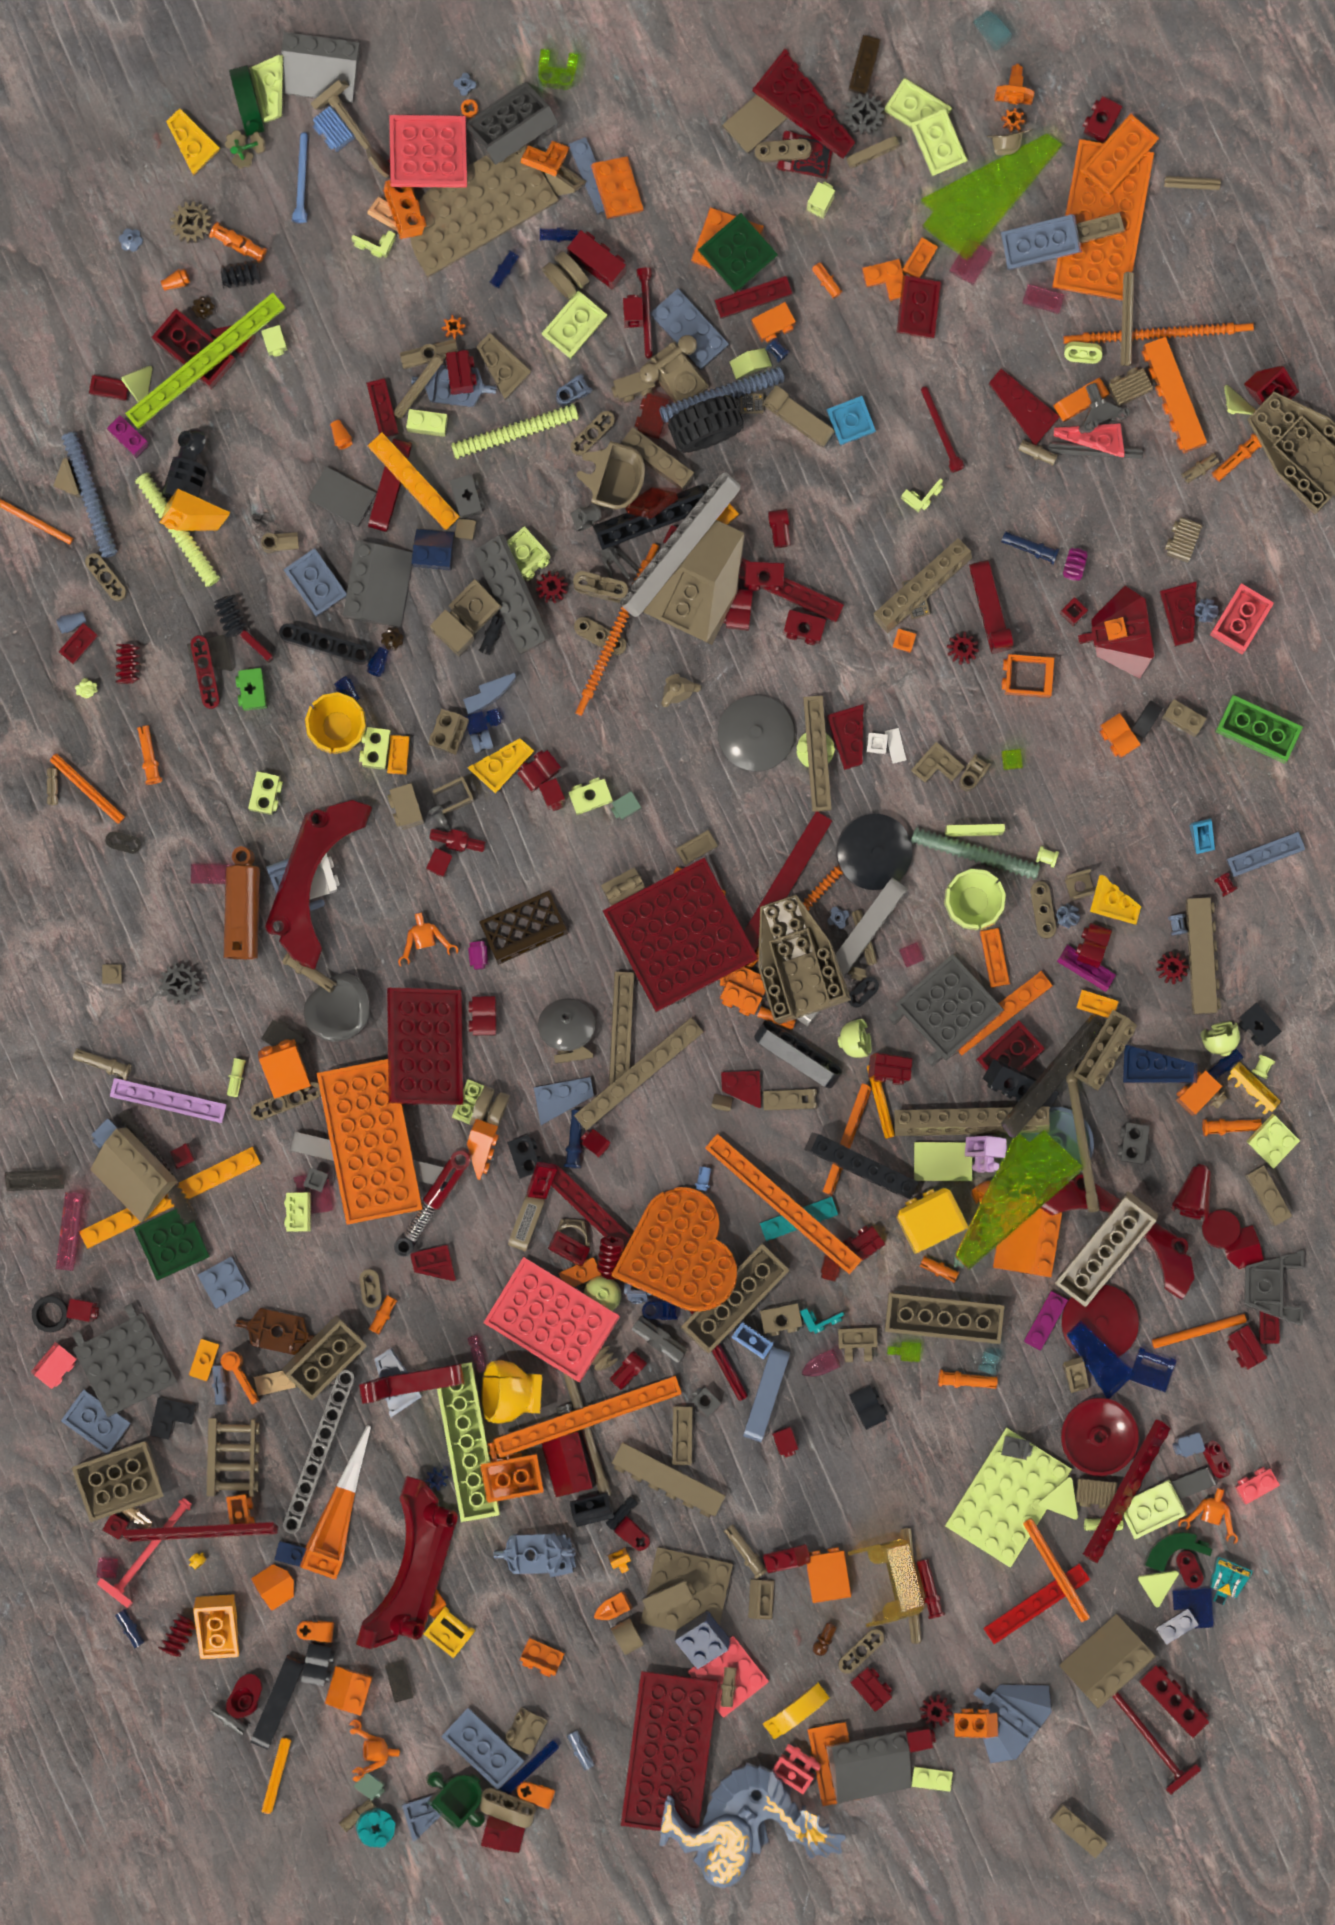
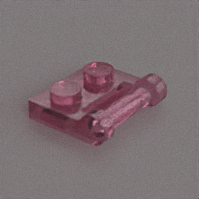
M307 1176L293 1177L297 1193H305L303 1185ZM327 1177L322 1192L310 1188L313 1207L311 1208V1214L333 1211L329 1177Z

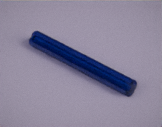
M554 1740L548 1743L498 1791L510 1794L559 1749V1745Z

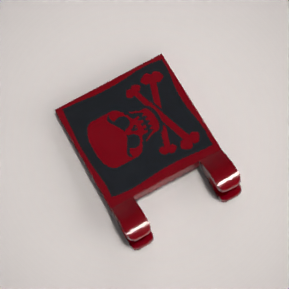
M784 131L782 140L805 139L812 146V153L807 159L792 160L791 163L780 160L777 163V170L827 179L832 151L814 137ZM800 146L798 150L803 151L805 146Z

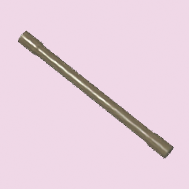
M1074 1063L1064 1065V1071L1070 1094L1088 1212H1097L1100 1210L1095 1190L1077 1084L1078 1079L1073 1076L1076 1072V1066Z
M563 1373L574 1410L583 1408L576 1381ZM590 1426L581 1429L599 1494L607 1492L608 1495H611Z

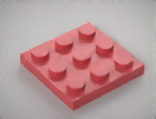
M734 1636L730 1637L731 1640L727 1652L698 1670L694 1666L687 1671L692 1678L718 1681L715 1708L723 1718L769 1682ZM724 1667L737 1668L733 1707L720 1706Z

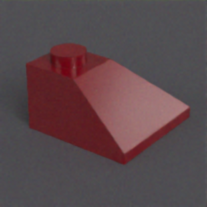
M1283 366L1257 371L1244 383L1251 397L1260 406L1273 392L1288 399H1292L1299 392Z
M488 1815L481 1846L499 1851L519 1853L525 1828Z

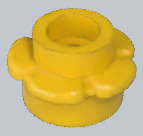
M195 1553L189 1559L191 1562L189 1566L195 1570L202 1566L207 1560L203 1556L204 1553Z

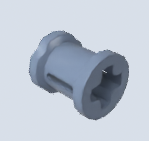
M1185 914L1168 917L1172 926L1171 936L1188 933L1184 922Z

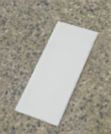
M899 728L885 731V734L888 735L887 743L892 763L905 761L906 756Z

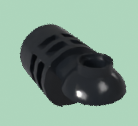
M191 428L180 433L178 437L180 450L178 456L172 459L162 491L163 495L171 498L176 490L180 489L199 498L208 467L196 462L206 441L205 434L201 429Z

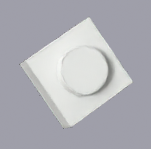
M869 733L867 752L886 755L888 735Z

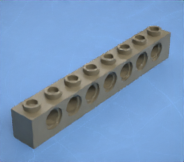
M1049 1107L894 1110L895 1136L1050 1133Z

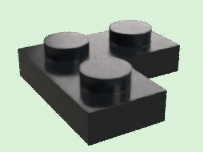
M158 1398L150 1436L169 1440L173 1421L192 1425L196 1405Z

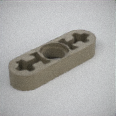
M896 136L859 151L849 156L846 160L850 168H855L895 150L900 144Z
M609 411L601 412L572 441V453L576 456H582L584 453H587L614 426V415ZM609 416L610 424L605 423L602 426V429H604L602 432L595 424L598 423L600 425L603 422L602 417L607 418ZM590 429H596L598 436L595 439H591L588 437L587 432ZM584 436L591 444L588 445L586 442L583 445V451H576L575 444L578 443L580 445L584 441L582 438Z
M92 553L88 555L85 559V565L114 601L124 600L127 591L98 554ZM92 558L94 560L99 559L97 564L100 566V568L105 566V568L101 569L97 573V575L95 574V572L98 571L94 565L90 567V560ZM105 572L111 574V580L107 583L101 581V575ZM115 580L117 581V583L114 584L115 587L118 590L122 589V595L120 597H118L117 595L113 596L115 592L111 588V585L114 583Z
M871 1629L839 1659V1669L846 1674L853 1672L883 1643V1633L879 1629ZM872 1633H874L875 1635L879 1633L880 1641L878 1643L874 1641L872 1644H870L871 1646H873V1648L870 1650L869 1646L863 1641L867 1639V1641L869 1642L872 1639ZM861 1645L867 1649V1653L863 1657L857 1656L855 1652L856 1648ZM852 1652L854 1657L860 1661L856 1663L854 1660L850 1664L852 1666L851 1669H843V1660L849 1661L852 1658L849 1654Z

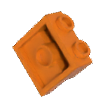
M746 967L731 973L720 995V999L723 1000L722 1004L730 1008L734 1005L740 1008L739 1012L746 1016H749L750 1013L755 1015L765 993L761 975Z

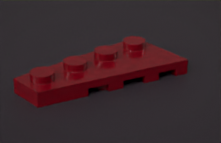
M1000 369L989 382L992 390L1007 407L1009 413L1021 426L1020 428L1029 437L1032 444L1037 445L1059 419V416L1003 369Z

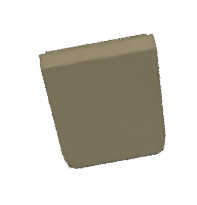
M458 519L454 538L473 541L477 522L474 520Z
M714 1094L711 1107L729 1112L733 1098Z

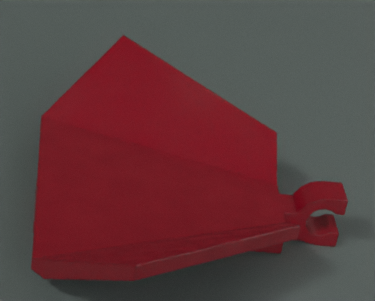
M1124 586L1091 619L1092 633L1078 635L1080 644L1094 641L1097 657L1141 679L1155 656L1146 599L1127 586ZM1123 617L1128 636L1109 641L1104 622Z

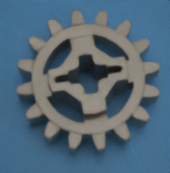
M185 202V207L183 208L178 205L179 211H173L175 218H170V221L174 223L170 226L172 230H175L174 235H180L179 240L181 242L185 238L187 244L191 240L197 243V238L204 240L203 234L209 235L207 228L212 227L211 223L208 222L211 220V217L206 216L208 210L204 209L202 211V204L196 207L195 202H192L191 206ZM182 216V223L178 225L179 219ZM188 220L193 221V222H194V225L191 226L190 224H188L187 221H188ZM203 220V226L200 230L199 224Z

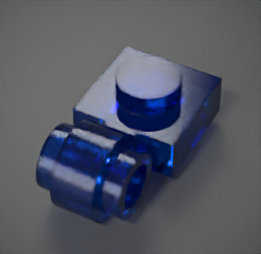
M498 709L487 711L486 717H484L483 711L465 716L469 719L467 724L469 735L488 730L487 723L493 727L502 724L501 720H503Z

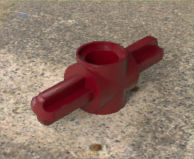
M431 829L429 835L430 840L445 843L448 849L464 852L465 849L483 852L486 845L485 841L469 838L468 833L451 829L449 833Z

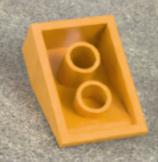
M177 489L166 504L160 523L169 529L177 531H218L228 518L230 512Z
M234 1594L196 1597L193 1610L200 1659L239 1657L237 1611Z

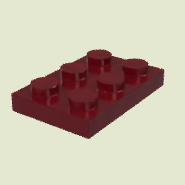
M903 276L896 333L928 339L935 338L941 282Z

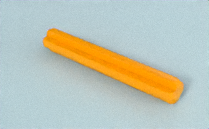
M869 1078L884 1137L886 1139L895 1136L882 1083L875 1082L874 1078Z
M282 1737L279 1743L262 1807V1812L271 1814L273 1811L291 1740Z

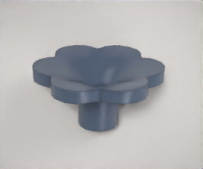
M128 228L119 236V242L122 243L121 247L125 251L135 252L138 250V246L143 243L138 230Z

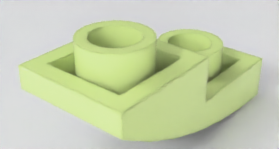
M469 1079L467 1080L463 1089V1105L456 1106L452 1118L470 1124L472 1111L478 1096H480L484 1088L483 1085Z

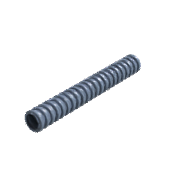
M776 367L775 370L772 368L770 371L766 370L765 373L754 374V377L743 378V381L738 380L737 383L734 381L731 385L728 383L726 386L722 385L721 388L710 389V392L699 393V396L694 395L693 398L690 396L687 400L684 398L682 401L678 400L677 403L666 404V407H660V415L662 420L667 423L673 415L701 401L724 395L740 398V395L745 396L746 393L749 395L751 392L761 391L762 388L772 387L773 384L784 383L783 371L780 367Z
M69 432L64 434L61 439L64 440L65 451L68 452L67 456L70 457L71 468H74L73 474H76L74 477L78 480L76 483L79 485L80 495L83 496L84 507H87L88 518H91L90 524H93L92 529L95 530L93 533L97 536L95 539L98 541L97 545L100 546L101 557L108 558L114 556L118 551L115 549L116 545L113 544L112 533H109L110 527H107L108 522L105 521L106 516L103 515L105 512L101 510L103 507L99 504L101 501L98 499L97 489L94 488L93 477H90L91 472L88 471L89 466L86 465L88 462L84 459L85 454H82L84 451L80 448L82 445L79 443L80 439L77 438L78 433Z

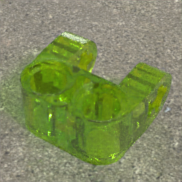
M541 49L538 67L539 83L547 88L571 89L577 73L579 54L569 52L567 69L549 66L551 50ZM545 73H549L552 75V78L550 80H544L542 79V75ZM563 76L571 78L568 83H563L560 79Z

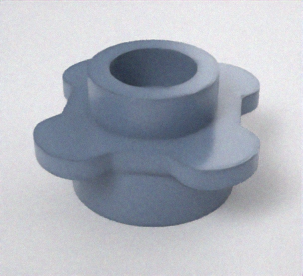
M463 73L460 79L453 82L454 87H457L463 96H466L472 89L476 88V83L469 78L468 73Z
M833 907L827 922L829 925H835L842 929L846 926L845 921L849 917V913L846 910L841 911L837 907Z

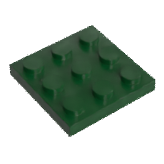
M739 213L698 249L702 257L734 293L738 292L778 257L774 249L742 213Z
M187 1204L133 1228L157 1281L210 1257Z

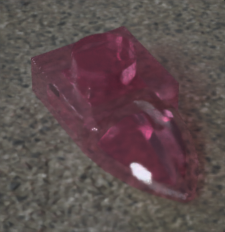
M834 1349L811 1359L805 1365L802 1375L817 1377L840 1368L841 1365Z

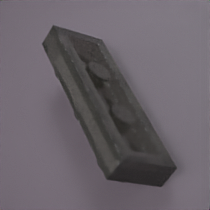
M63 1169L5 1172L7 1191L65 1188Z

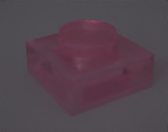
M917 942L899 950L906 968L924 961Z
M98 1558L97 1578H116L118 1559Z

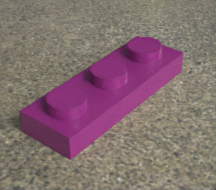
M1066 945L1057 962L1106 992L1116 975L1101 965L1099 968L1077 961L1078 954H1075L1076 950Z
M1050 1291L1023 1342L1041 1351L1068 1300Z

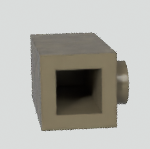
M640 372L614 380V386L611 387L614 398L618 397L619 402L624 401V403L635 400L634 397L642 395V397L651 395L653 390H655L654 383L645 384L642 382Z

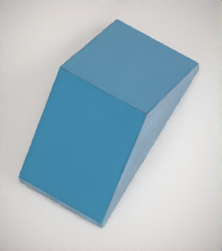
M1207 819L1191 823L1189 826L1196 854L1215 850L1212 820Z

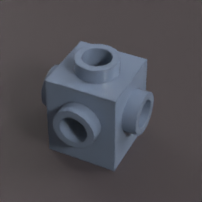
M627 1283L624 1285V1294H627L628 1301L632 1303L642 1304L643 1302H648V1296L652 1295L643 1290L640 1291V1289Z

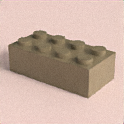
M336 1315L282 1368V1371L306 1396L313 1400L367 1345Z

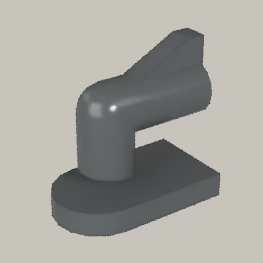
M442 805L432 806V809L429 811L431 817L435 815L440 826L449 831L448 821L443 812H440L443 810Z

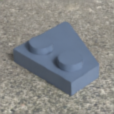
M431 1796L402 1805L413 1841H416L440 1817L427 1803Z

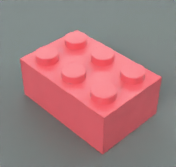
M1241 583L1210 633V636L1238 653L1243 654L1274 603Z

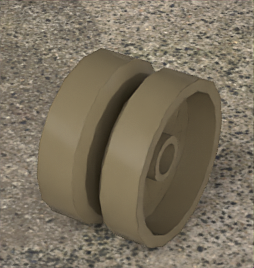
M560 251L554 257L557 266L552 262H548L541 269L554 287L565 298L570 300L577 293L575 286L583 288L589 283V279L569 255L564 251Z
M484 1086L474 1105L469 1125L473 1126L476 1118L482 1121L487 1118V1123L499 1126L510 1095L500 1092L493 1102L494 1089Z

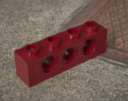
M1154 1664L1138 1681L1175 1721L1194 1738L1210 1723L1206 1719L1208 1714L1202 1708L1198 1710L1193 1705L1195 1701L1188 1693L1185 1696L1180 1691L1182 1687L1174 1679L1170 1681L1166 1677L1169 1673L1161 1665L1157 1667ZM1161 1680L1166 1682V1688L1163 1691L1157 1690L1156 1687L1157 1683ZM1178 1695L1180 1697L1177 1705L1170 1703L1171 1696ZM1186 1709H1192V1718H1184L1183 1713Z

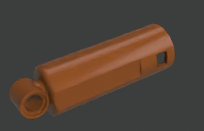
M240 846L232 852V860L235 865L226 867L224 958L258 959L260 868L252 866L255 860L253 851ZM246 852L247 858L245 861L241 862L240 855L241 853Z

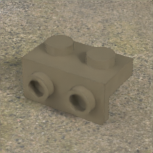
M521 1707L515 1715L514 1722L508 1730L504 1742L512 1748L531 1755L548 1720Z

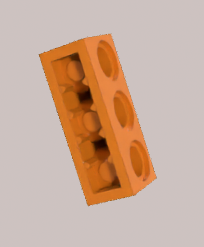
M390 180L385 181L383 192L400 239L422 235L424 227H426V220L419 211L420 204L418 199L415 200L414 187H391Z

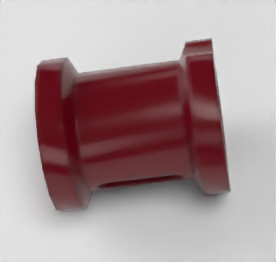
M1229 872L1214 880L1223 892V897L1238 889L1230 880Z

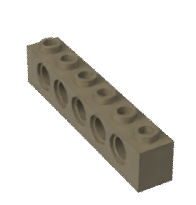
M959 538L955 540L874 612V620L888 634L972 559L969 548Z

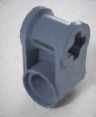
M583 374L576 376L557 390L556 401L560 406H569L593 391L583 379ZM561 393H568L570 398L562 400L559 396Z

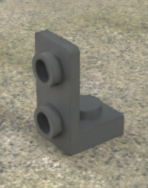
M1004 1436L1001 1455L1027 1460V1457H1031L1033 1446L1030 1445L1028 1440Z

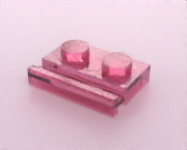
M968 239L950 268L949 273L965 282L967 281L973 286L993 252Z

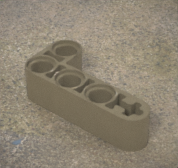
M776 385L764 400V406L821 447H824L835 433L830 426L790 399L789 394Z

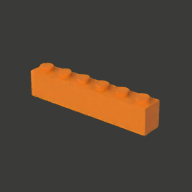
M1163 337L1145 344L1143 351H1141L1142 357L1145 362L1148 361L1149 375L1151 379L1156 381L1157 386H1155L1158 397L1163 399L1162 408L1164 413L1170 417L1169 426L1171 431L1177 435L1176 444L1178 449H1182L1183 453H1187L1205 446L1207 443L1167 338Z

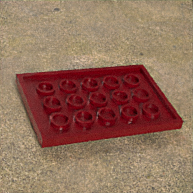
M387 988L389 1104L463 1105L461 990Z

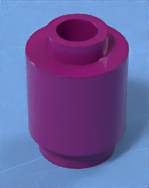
M485 942L469 943L470 966L474 967V970L485 969V965H489Z

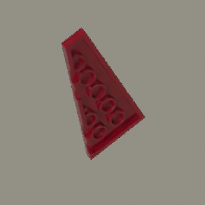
M785 48L752 91L844 159L854 146V140L843 125L838 123L834 113L826 107L823 98L809 79L804 77L799 70L798 64L793 62Z

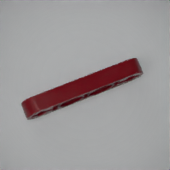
M197 635L191 640V650L201 699L206 708L213 709L218 706L220 697L207 638L203 635ZM197 639H200L202 642L204 641L205 644L202 645V652L206 650L207 654L196 656L195 652L199 653V647L194 646ZM205 657L208 659L209 664L206 668H201L198 665L199 658ZM204 676L212 678L213 683L211 686L206 687L202 684ZM214 688L215 691H211L212 698H216V701L213 702V705H210L209 702H206V699L209 697L208 692L204 694L203 690Z

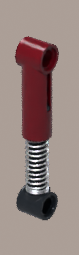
M459 1147L453 1152L425 1195L422 1210H418L419 1213H416L417 1216L409 1224L410 1227H407L408 1230H405L397 1238L394 1250L399 1256L406 1257L412 1253L417 1243V1238L425 1229L424 1226H427L426 1224L432 1218L434 1212L441 1208L468 1167L471 1155L467 1148ZM459 1154L464 1155L466 1161L463 1163L458 1162L456 1156ZM454 1167L456 1169L449 1181L446 1182L445 1179ZM400 1242H407L409 1244V1248L402 1249L400 1247Z

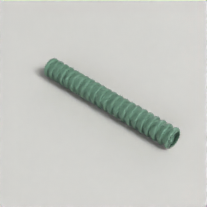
M919 827L914 829L911 839L912 844L917 843L919 846L922 844L923 847L929 846V849L935 848V851L939 849L942 853L945 851L946 854L952 853V856L958 855L957 857L959 858L961 856L963 859L969 858V861L975 860V863L979 861L982 865L985 863L986 866L992 865V868L998 867L999 870L1002 868L1005 872L1008 870L1009 873L1015 872V875L1021 874L1022 877L1024 875L1026 878L1032 877V880L1037 878L1040 868L1038 863L1036 865L1032 861L1028 863V860L1022 861V858L1018 860L1015 856L1012 858L1011 855L1005 856V853L999 854L998 851L995 853L992 849L988 851V848L982 849V846L978 848L975 844L972 846L970 845L971 843L965 844V841L959 842L958 839L955 841L952 837L948 839V836L942 837V834L936 835L935 832L932 834L929 830L925 832V829L919 830Z

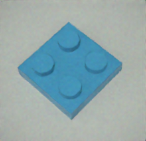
M862 396L826 410L840 446L876 432Z

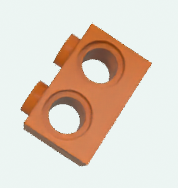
M971 1708L962 1709L960 1713H954L955 1737L991 1738L998 1736L997 1713H989V1709H978V1712H973Z

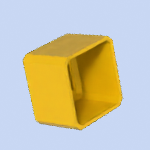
M942 1188L936 1192L934 1189L922 1194L924 1198L917 1200L915 1197L905 1202L906 1207L898 1210L896 1218L914 1254L969 1228L949 1189Z

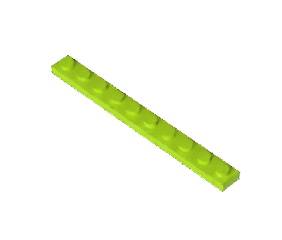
M271 293L125 413L126 416L139 429L281 313L285 306L274 293Z

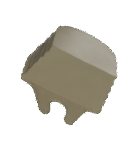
M610 441L606 449L582 455L583 460L592 461L596 466L592 474H586L582 471L577 472V478L592 491L591 503L606 508L621 509L627 507L636 499L643 486L645 477V464L638 450Z

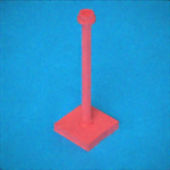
M185 1498L179 1500V1507L162 1528L173 1527L186 1509L190 1511L192 1504ZM162 1540L151 1541L118 1584L115 1583L114 1586H111L101 1578L97 1585L129 1609L133 1602L123 1595L125 1591L123 1589Z

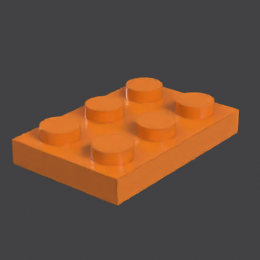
M627 156L596 162L591 165L607 219L640 213L644 210Z

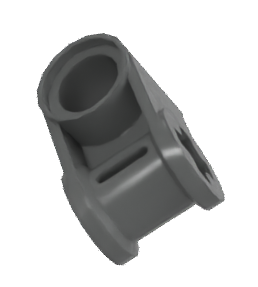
M591 504L587 508H577L570 513L577 532L592 527L594 523L601 519V511L596 504Z

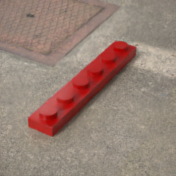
M1079 1563L1065 1572L1074 1590L1090 1580ZM1055 1579L983 1629L992 1643L996 1644L1066 1596Z

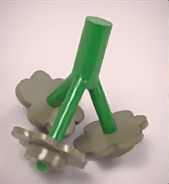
M234 130L232 134H227L225 146L235 155L232 163L238 166L239 169L252 165L253 154L249 152L248 148H252L257 154L265 151V141L259 132H255L254 135L250 136L251 143L247 145L245 142L246 136L241 134L239 130Z

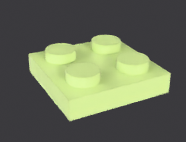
M1272 1114L1246 1142L1274 1169L1300 1140Z

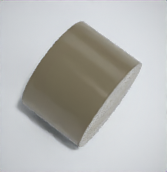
M630 1618L611 1628L625 1655L644 1646Z

